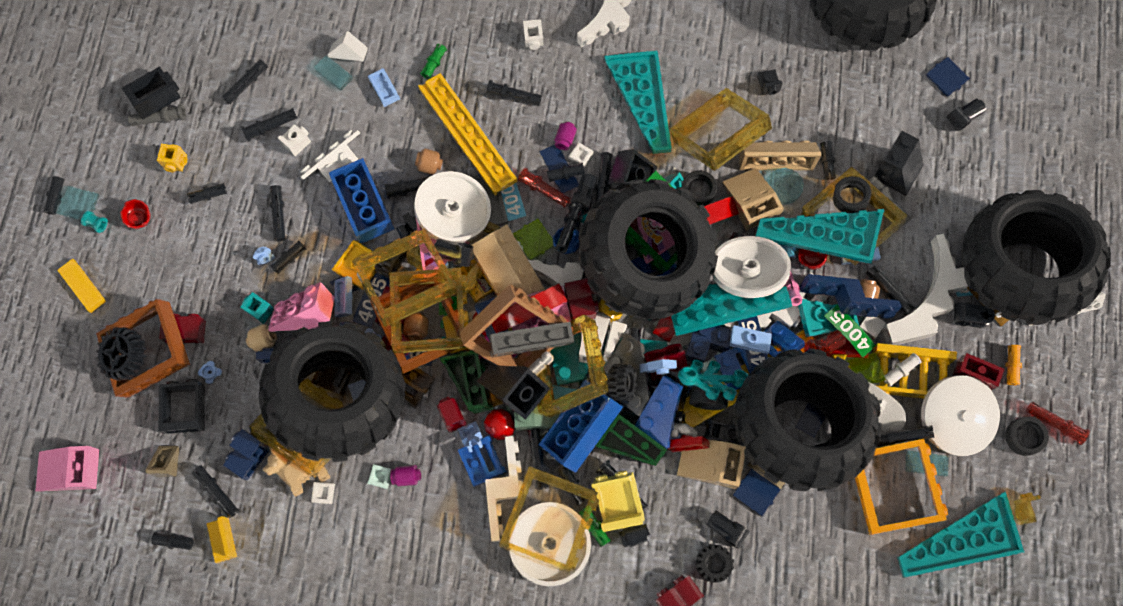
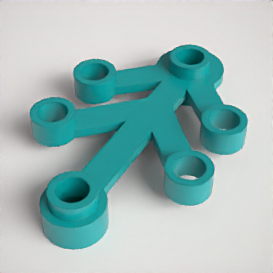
M693 360L690 367H684L678 373V378L683 384L696 385L706 391V396L712 400L717 399L720 393L719 390L724 392V398L734 400L737 391L722 383H732L734 386L741 388L745 379L749 376L748 373L740 369L735 370L733 375H713L717 374L721 367L716 361H710L706 371L703 374H698L704 366L699 360Z

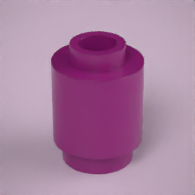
M560 123L554 139V145L558 149L568 150L572 146L577 131L573 123Z
M416 465L397 466L395 469H391V483L398 487L417 485L418 481L421 480L420 468L417 469Z

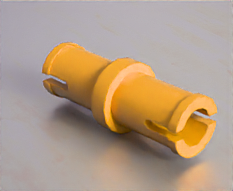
M1007 345L1008 359L1005 363V367H1007L1006 384L1020 385V368H1022V363H1020L1021 346Z

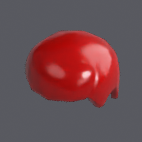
M137 199L126 201L120 212L122 222L128 228L136 230L145 227L151 218L149 207L142 200Z
M800 249L798 258L804 268L815 270L825 265L828 254Z
M492 410L486 415L484 420L485 431L496 440H505V437L514 434L515 420L506 410Z

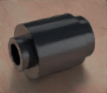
M646 524L623 528V531L618 532L624 548L628 546L631 548L648 541L647 536H650Z

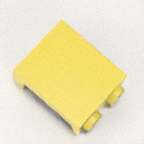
M627 470L616 472L615 476L608 477L605 474L595 477L596 480L592 482L591 486L595 488L603 520L601 523L603 532L643 524L645 517L633 472L627 473Z

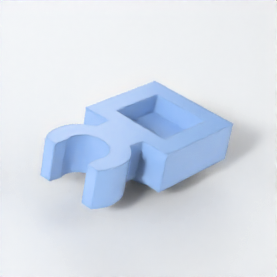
M661 359L640 364L639 368L640 373H653L656 371V374H668L669 370L676 369L677 366L676 360Z
M476 421L458 429L461 440L469 452H472L474 445L482 448L483 445L480 440L482 435Z

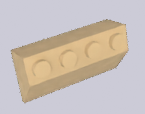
M745 141L741 143L739 148L740 171H750L755 168L757 170H814L821 157V151L816 142L764 141L762 143Z
M508 225L472 244L474 247L472 254L497 296L510 284L517 289L521 288L526 295L545 289Z

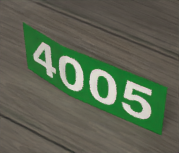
M838 304L824 315L854 346L862 358L876 346L849 315L841 314Z

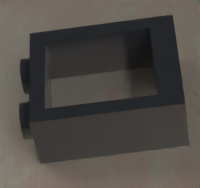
M160 66L121 88L142 120L181 98L177 92L180 88L168 71L163 72ZM164 83L167 84L166 86L146 96L140 101L138 100V98L152 91L153 89L159 87L160 85Z
M187 379L184 383L167 381L166 384L159 385L158 431L163 434L205 431V385L197 379ZM195 391V420L171 422V393Z

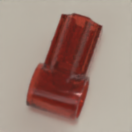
M835 330L819 340L810 339L804 346V352L809 349H817L826 352V356L829 357L833 351L846 344V339L841 331Z

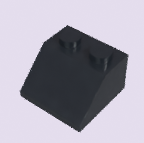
M635 149L618 151L608 185L615 188L628 181H645L657 170L658 166Z

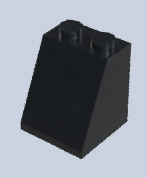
M901 131L875 173L882 184L905 196L924 166L919 139Z
M489 365L477 380L490 393L525 420L551 389L526 366Z

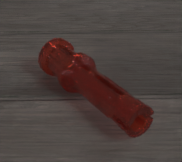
M526 167L517 178L519 183L526 184L532 191H539L564 208L571 201L570 197L542 181L541 176L534 175Z
M1033 401L1026 409V413L1060 430L1062 436L1074 439L1078 445H1083L1089 437V429L1077 426L1073 420L1066 421Z

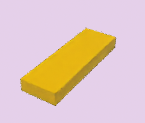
M71 259L58 269V272L90 313L106 302L105 298L76 260Z

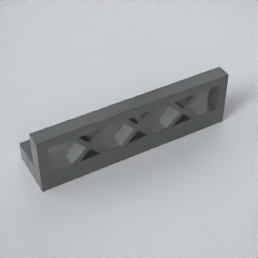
M571 322L489 335L492 348L490 351L491 358L566 346L574 342Z

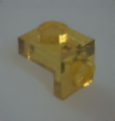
M1032 492L1019 495L1020 499L1014 501L1016 518L1020 521L1021 525L1037 522L1031 501L1041 499V496H1033Z

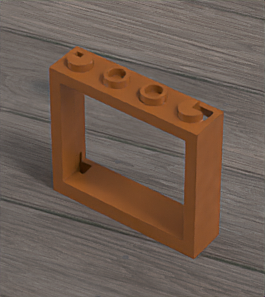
M435 273L370 300L375 315L401 366L403 374L464 346L460 331L465 326H461L459 322L461 317L458 310H453L451 306L453 301L450 294H445L443 290L445 288L443 280L441 278L438 279ZM434 288L458 337L407 360L383 309Z
M160 299L149 301V304L135 309L130 315L119 318L114 324L107 325L105 329L96 333L100 343L102 342L101 336H105L106 332L113 328L126 327L133 329L159 315L172 355L170 359L130 381L129 379L119 381L110 378L115 397L129 398L190 365L170 302Z

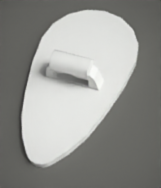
M869 382L868 390L877 397L881 409L880 416L878 417L879 423H882L881 432H885L887 429H893V431L901 430L906 422L903 407L892 396Z

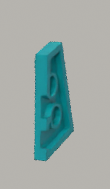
M802 299L803 301L798 307L805 337L838 331L824 317L836 304L831 305ZM849 315L859 325L857 315Z

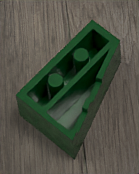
M470 350L440 358L469 411L477 414L494 409L491 393L477 382L486 370L484 358L481 355Z
M620 414L616 416L595 445L596 447L656 466L667 452L665 447Z

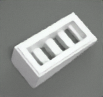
M616 321L611 323L601 360L602 363L606 364L626 331V324Z

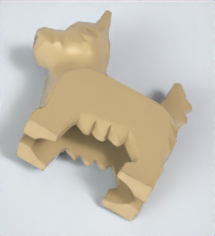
M271 446L269 447L271 455L267 458V465L263 468V471L267 475H279L291 488V492L295 497L304 493L302 483H306V480L309 481V477H313V474L318 476L321 483L330 479L321 459L318 462L300 456L292 461H288L284 455L275 451Z

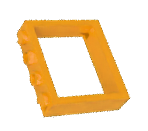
M924 439L876 448L874 456L918 447L936 516L879 526L865 471L863 470L855 477L869 535L947 520V507L945 504H942L940 498L942 489L940 484L936 483L934 476L937 475L936 468L929 458V455H931L930 446L928 443L925 444Z

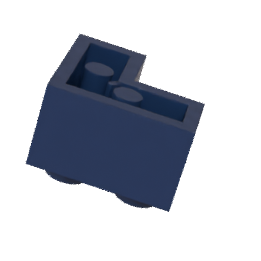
M715 326L693 332L685 355L686 361L692 363L693 360H699L704 363L709 349L721 353L730 349L731 329Z
M241 429L240 432H236L232 437V442L229 446L235 450L226 456V462L223 465L240 478L248 481L269 453L270 446L253 434Z

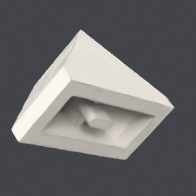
M347 31L332 44L328 58L364 61L367 47Z

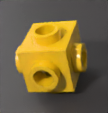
M161 144L157 162L165 171L171 173L175 171L183 172V168L187 164V155L178 145Z

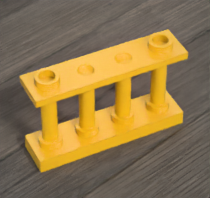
M877 343L872 349V355L878 356L880 359L879 386H876L893 396L924 399L928 393V363L937 362L939 365L940 381L948 377V365L957 360L956 351ZM912 353H915L922 361L919 371V390L907 389L908 376L899 379V388L888 387L882 379L888 373V359L891 357L898 358L901 363Z

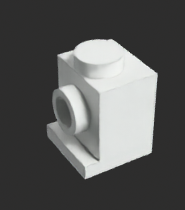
M541 19L523 21L526 47L532 50L539 49L540 46H543Z
M293 125L283 136L280 135L278 137L281 144L294 156L311 142L307 136L309 134L307 130L302 126L298 128L296 125Z

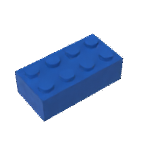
M363 158L328 172L360 244L395 229Z
M585 380L539 445L560 464L576 473L623 407L599 388Z

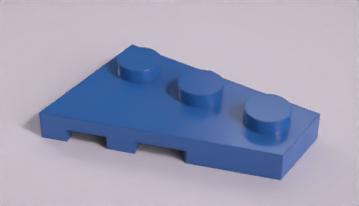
M667 375L661 379L635 424L637 428L666 449L670 448L671 432L674 430V418L678 410L683 387Z

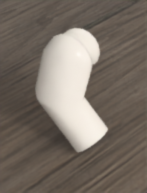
M686 423L675 424L671 437L677 438L678 433L696 437L698 432Z

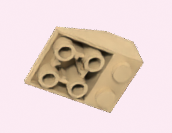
M756 168L722 181L728 196L733 197L739 212L738 216L745 230L759 226L760 219L781 216L784 208L778 196Z
M708 440V449L681 452L677 476L732 489L739 487L745 458V446Z

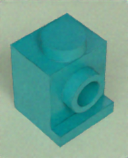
M253 292L244 298L241 305L245 312L262 324L268 320L274 311V308L268 302Z

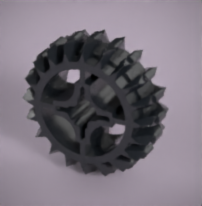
M122 327L113 328L107 331L105 336H101L102 342L97 343L100 347L96 350L98 356L95 358L99 361L97 367L101 368L100 373L105 374V377L119 381L136 376V372L141 371L140 365H145L143 358L147 357L144 354L147 348L143 346L146 341L141 339L142 335L134 329Z

